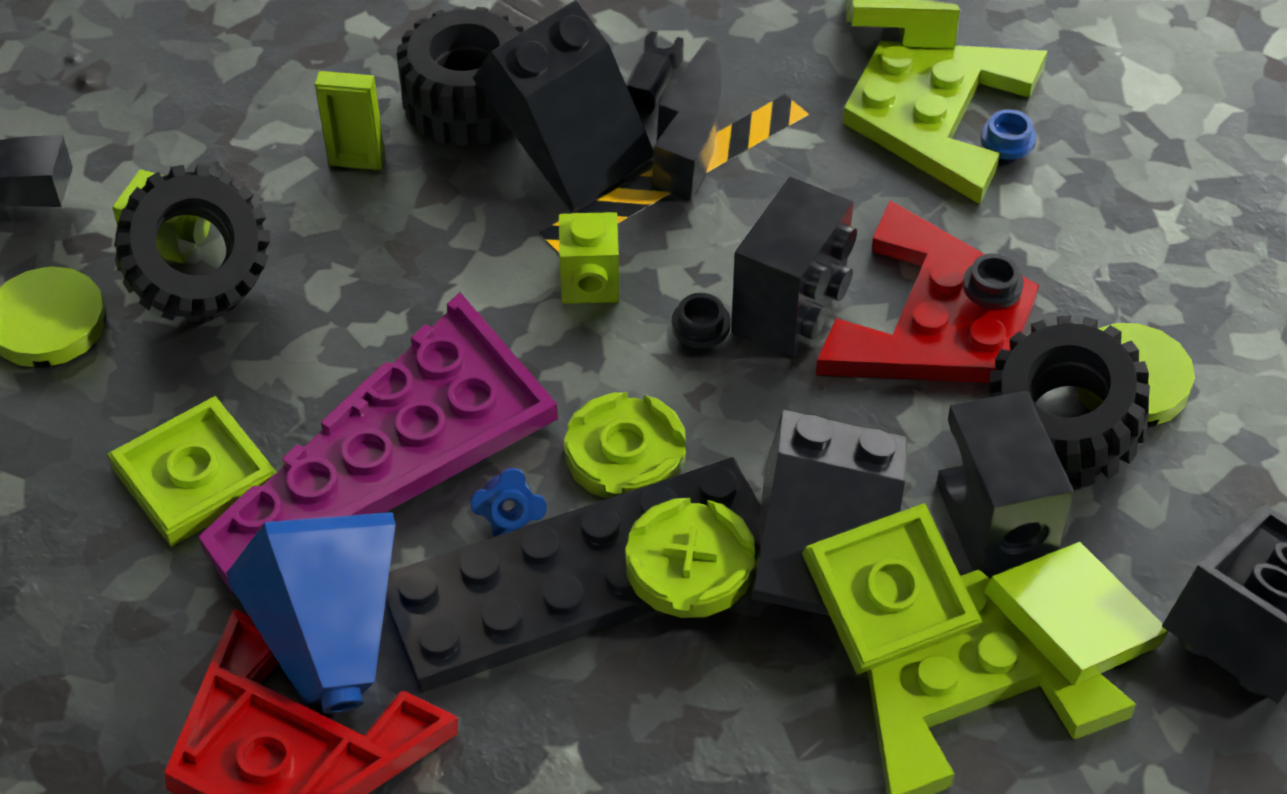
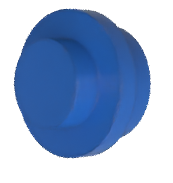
M1006 109L994 113L989 121L984 124L981 132L982 146L985 149L999 152V158L1005 160L1020 159L1029 155L1036 143V132L1031 119L1026 114L1017 110Z

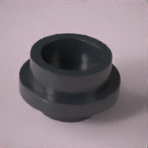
M994 253L985 254L977 258L966 270L963 280V289L966 296L973 303L988 309H1003L1015 304L1021 297L1024 285L1017 264L1005 255Z
M694 293L685 297L673 312L672 331L674 336L687 346L694 348L713 347L720 344L728 336L730 331V315L722 301L716 296L708 293Z

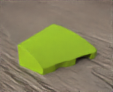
M844 0L846 21L851 22L852 26L898 27L903 47L955 48L960 15V8L957 4L930 0Z

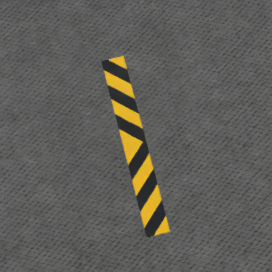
M784 94L718 131L714 152L706 173L809 114ZM653 169L574 213L617 212V221L620 223L671 193L652 186ZM558 221L538 234L559 253Z

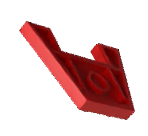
M890 200L873 236L871 252L922 266L893 334L836 318L817 359L816 375L989 383L990 372L996 371L995 358L1001 349L1010 351L1009 339L1019 331L1024 334L1036 302L1039 285L1022 276L1024 285L1021 297L1015 304L1007 308L988 309L973 303L966 296L963 289L964 275L974 261L985 254Z
M233 609L165 769L166 790L174 794H369L458 734V717L403 690L399 692L365 735L349 729L261 685L279 662L249 615Z

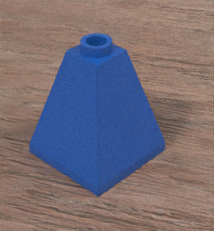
M393 512L264 522L227 571L231 589L305 705L321 704L322 711L325 714L342 713L360 707L363 704L362 694L375 682L396 525Z

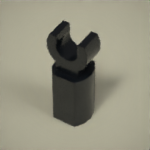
M651 31L646 35L644 39V53L640 55L626 82L638 113L650 115L655 110L673 69L680 66L684 60L683 38L677 37L673 46L669 48L658 47V32Z

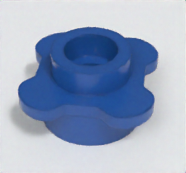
M516 468L503 470L500 475L492 478L485 485L484 489L475 491L470 501L472 511L476 515L484 516L492 525L494 537L519 529L531 520H541L547 511L544 497L531 492L524 473ZM512 500L515 503L514 507L511 510L504 509L503 503L505 501Z

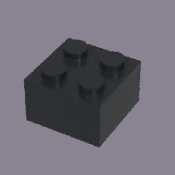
M793 177L787 179L734 253L732 333L792 358L795 357L807 338L814 340L819 335L826 319L828 306L833 299L836 301L843 299L852 280L853 270L847 267V260L857 238V229L851 226L854 201Z

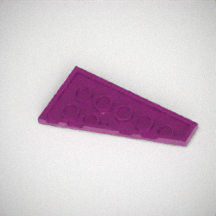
M461 292L446 304L447 313L432 327L425 324L411 337L412 346L395 362H384L321 421L322 430L304 447L299 444L295 445L282 458L283 467L263 486H252L199 535L204 554L233 595L235 593L229 585L227 571L264 522L385 513L558 419L557 403Z

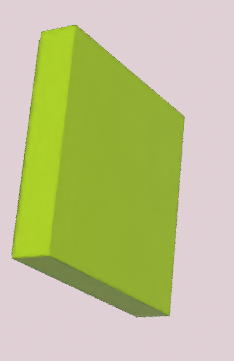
M216 396L107 453L111 468L170 547L209 527L252 486H263L276 473V470Z
M925 503L808 545L802 553L857 675L972 631L982 623Z
M1081 542L992 576L984 591L991 601L1073 686L1161 646L1169 633L1168 630L1162 627L1163 623Z

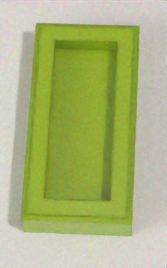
M319 71L315 81V90L328 166L382 170L385 160V149L375 76Z

